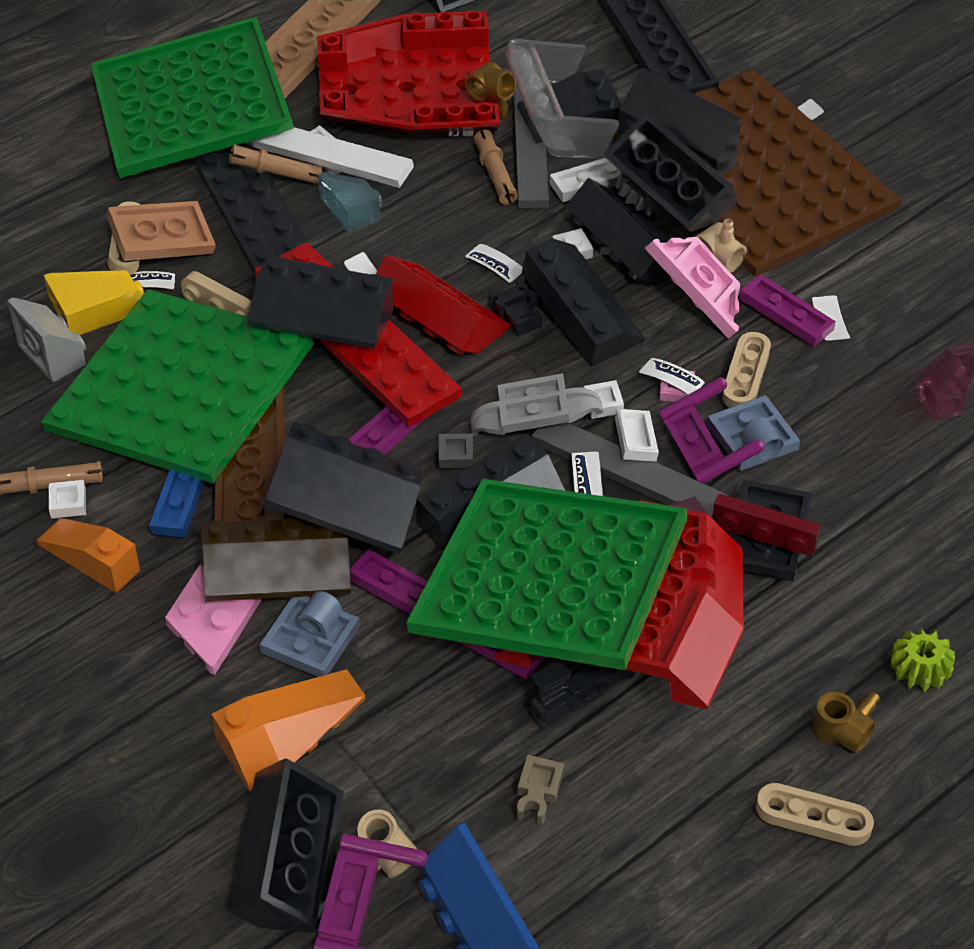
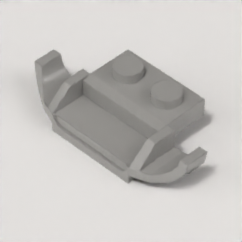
M563 373L498 385L500 401L487 403L477 408L470 417V428L473 436H478L480 431L505 435V433L566 422L571 423L590 412L602 414V401L599 395L590 389H566Z

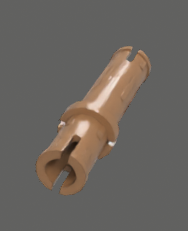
M483 130L486 139L482 138L479 131L474 136V142L480 152V162L482 166L487 168L499 196V201L504 205H508L509 203L506 195H508L511 203L517 200L518 193L502 161L503 153L496 146L493 135L489 130Z
M233 144L231 148L233 154H230L229 157L230 164L254 168L257 173L266 171L314 183L315 185H318L320 181L317 175L322 174V166L268 154L267 150L264 149L256 151L237 146L236 144Z
M101 461L35 470V467H27V471L0 474V495L24 491L36 494L40 489H49V483L84 480L85 484L103 483Z

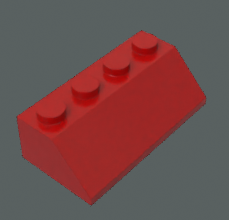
M385 255L376 272L377 275L394 279L393 307L396 306L401 310L399 315L410 322H420L424 325L423 331L437 339H440V337L448 341L446 346L458 354L463 355L465 351L478 354L506 332L511 325L417 263Z

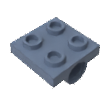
M766 395L708 416L707 426L727 454L756 439H760L764 443L765 448L762 452L736 466L739 471L799 450V438Z
M316 591L311 598L308 596L292 597L261 641L260 652L316 677L327 675L359 629L360 618L342 611L338 600L323 591Z

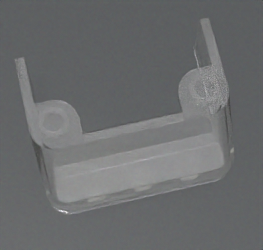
M512 39L505 51V56L529 116L549 153L556 157L603 159V154L607 151L619 126L618 120L564 116L550 84L557 83L576 73L586 51L585 45Z

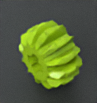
M920 628L915 635L907 630L902 639H897L893 646V654L890 661L891 668L896 670L897 680H908L909 689L915 684L920 685L924 692L929 689L930 685L939 689L943 685L944 680H948L952 675L955 651L949 649V639H937V631L928 635Z

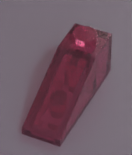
M974 342L947 348L922 370L916 393L932 421L963 415L974 377Z

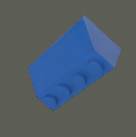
M465 822L458 825L428 856L427 863L422 867V880L419 881V887L425 900L428 903L433 901L439 911L437 918L443 932L446 935H453L458 944L455 946L456 949H540Z

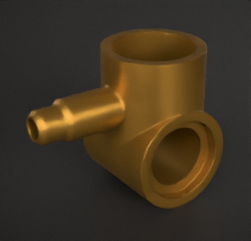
M487 62L466 77L465 88L468 94L476 101L483 102L487 98H494V102L498 103L500 118H508L506 100H509L515 93L517 86L516 77L513 72L502 70L496 63Z
M828 692L823 694L818 700L812 725L814 734L825 743H840L858 754L867 744L876 727V721L868 716L876 708V704L880 700L879 695L876 692H870L855 708L852 699L844 693Z

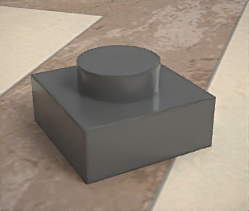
M439 434V468H469L473 465V434Z

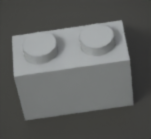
M14 297L7 300L18 346L52 383L86 365L83 352L86 350V345L78 333L73 334L68 329L61 315H55L46 305Z

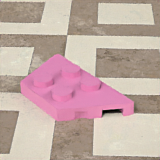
M687 237L685 240L671 238L666 243H660L659 239H654L645 247L649 254L671 276L672 281L686 292L694 305L702 310L728 339L739 330V326L734 323V316L739 312L738 295L740 294V283L698 237Z
M200 564L166 615V624L177 637L184 640L185 646L192 654L196 653L206 665V669L215 675L262 599L205 602Z

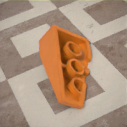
M345 669L247 696L212 713L215 737L250 794H252L256 772L284 758L295 763L306 752L310 753L318 746V740L331 728H336L365 700V694L349 671Z

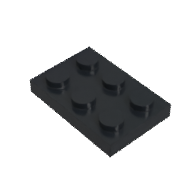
M743 479L739 500L806 520L812 493ZM731 532L730 536L742 547L743 571L794 582L799 553Z

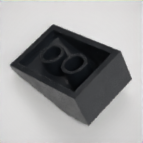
M592 70L575 73L519 101L517 108L535 143L546 142V144L611 136L612 129L618 127L619 110L622 103L605 71Z

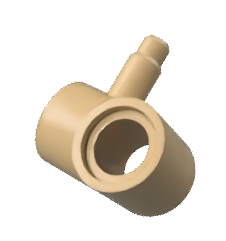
M725 219L723 223L716 222L695 237H698L731 273L743 262V255H746L747 248L735 240L733 221Z
M385 810L369 811L358 823L357 831L359 837L370 839L374 831L386 829L389 831V834L384 840H381L382 842L417 849L398 827L395 818ZM379 858L378 870L382 869L389 878H394L406 871L411 865Z

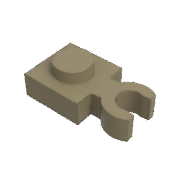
M527 755L518 784V795L523 797L517 804V819L522 820L526 810L535 809L538 811L537 824L542 825L545 822L547 813L546 802L554 804L556 802L565 763Z

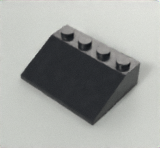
M293 422L263 505L400 554L420 490L424 470L418 468L410 461H399L385 456L384 453L377 449H366L352 444L345 437L331 436L320 432L310 424Z

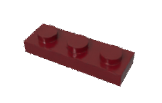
M718 493L714 502L712 519L724 531L737 533L762 543H769L794 553L813 557L817 547L821 524Z

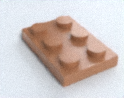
M198 201L108 207L106 216L123 261L214 253L216 244Z

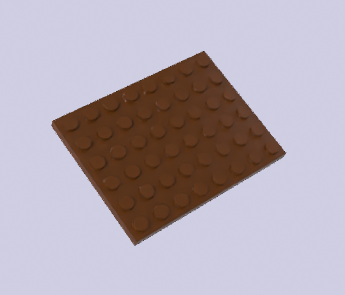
M753 68L720 82L718 87L694 93L742 118L736 165L723 176L734 186L738 202L718 222L723 223L725 219L733 221L735 240L747 248V253L743 255V262L741 264L754 277L900 208L901 199ZM618 127L612 129V139L616 142L623 136L618 133Z

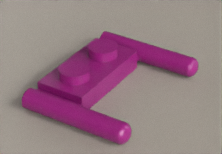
M722 377L659 410L662 419L697 481L703 484L759 454L765 448L764 443L760 439H756L723 457L695 408L696 405L727 388V382Z
M344 833L314 949H370L358 946V942L360 943L379 866V858L423 867L428 861L427 853L423 850Z

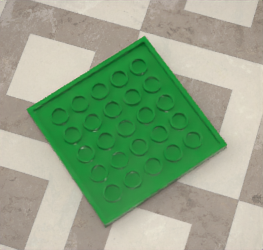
M257 17L91 63L116 169L120 178L136 175L157 167H164L185 159H192L216 150H223L233 146V144L251 142L258 138L279 134L294 128Z
M147 289L41 423L44 431L168 470L171 469L214 484L312 348L314 340L313 337L248 325L247 316Z
M482 479L406 622L408 633L626 670L686 524L687 508Z

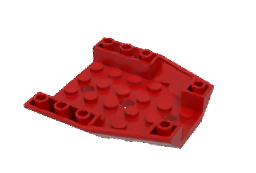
M471 10L468 12L402 14L317 36L320 81L319 99L322 119L369 125L374 128L398 130L409 134L498 130L500 127L498 103L494 102V98H487L485 101L479 102L474 100L467 90H461V88H465L467 76L485 63L490 62L487 11Z
M687 510L686 524L626 670L669 679L671 701L708 710L744 633L742 547L707 513ZM498 649L495 659L530 668L537 655Z

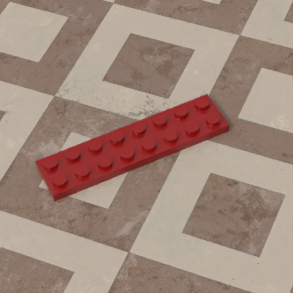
M307 242L279 256L290 260L306 263L312 262L317 265L333 267ZM262 265L255 269L256 278ZM388 320L375 349L318 339L408 428L462 397V388L390 320Z

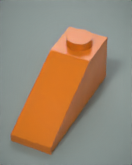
M60 518L37 539L39 546L115 593H118L140 571L135 544L106 527Z

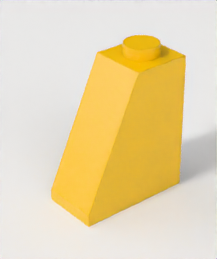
M127 270L49 273L44 275L48 298L57 314L63 317L68 329L73 334L78 333L82 335L123 320L144 294L138 280L133 281Z

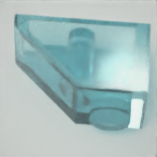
M326 172L318 174L320 198L348 233L381 220L380 207L383 204L379 192L376 189L373 190L365 179Z

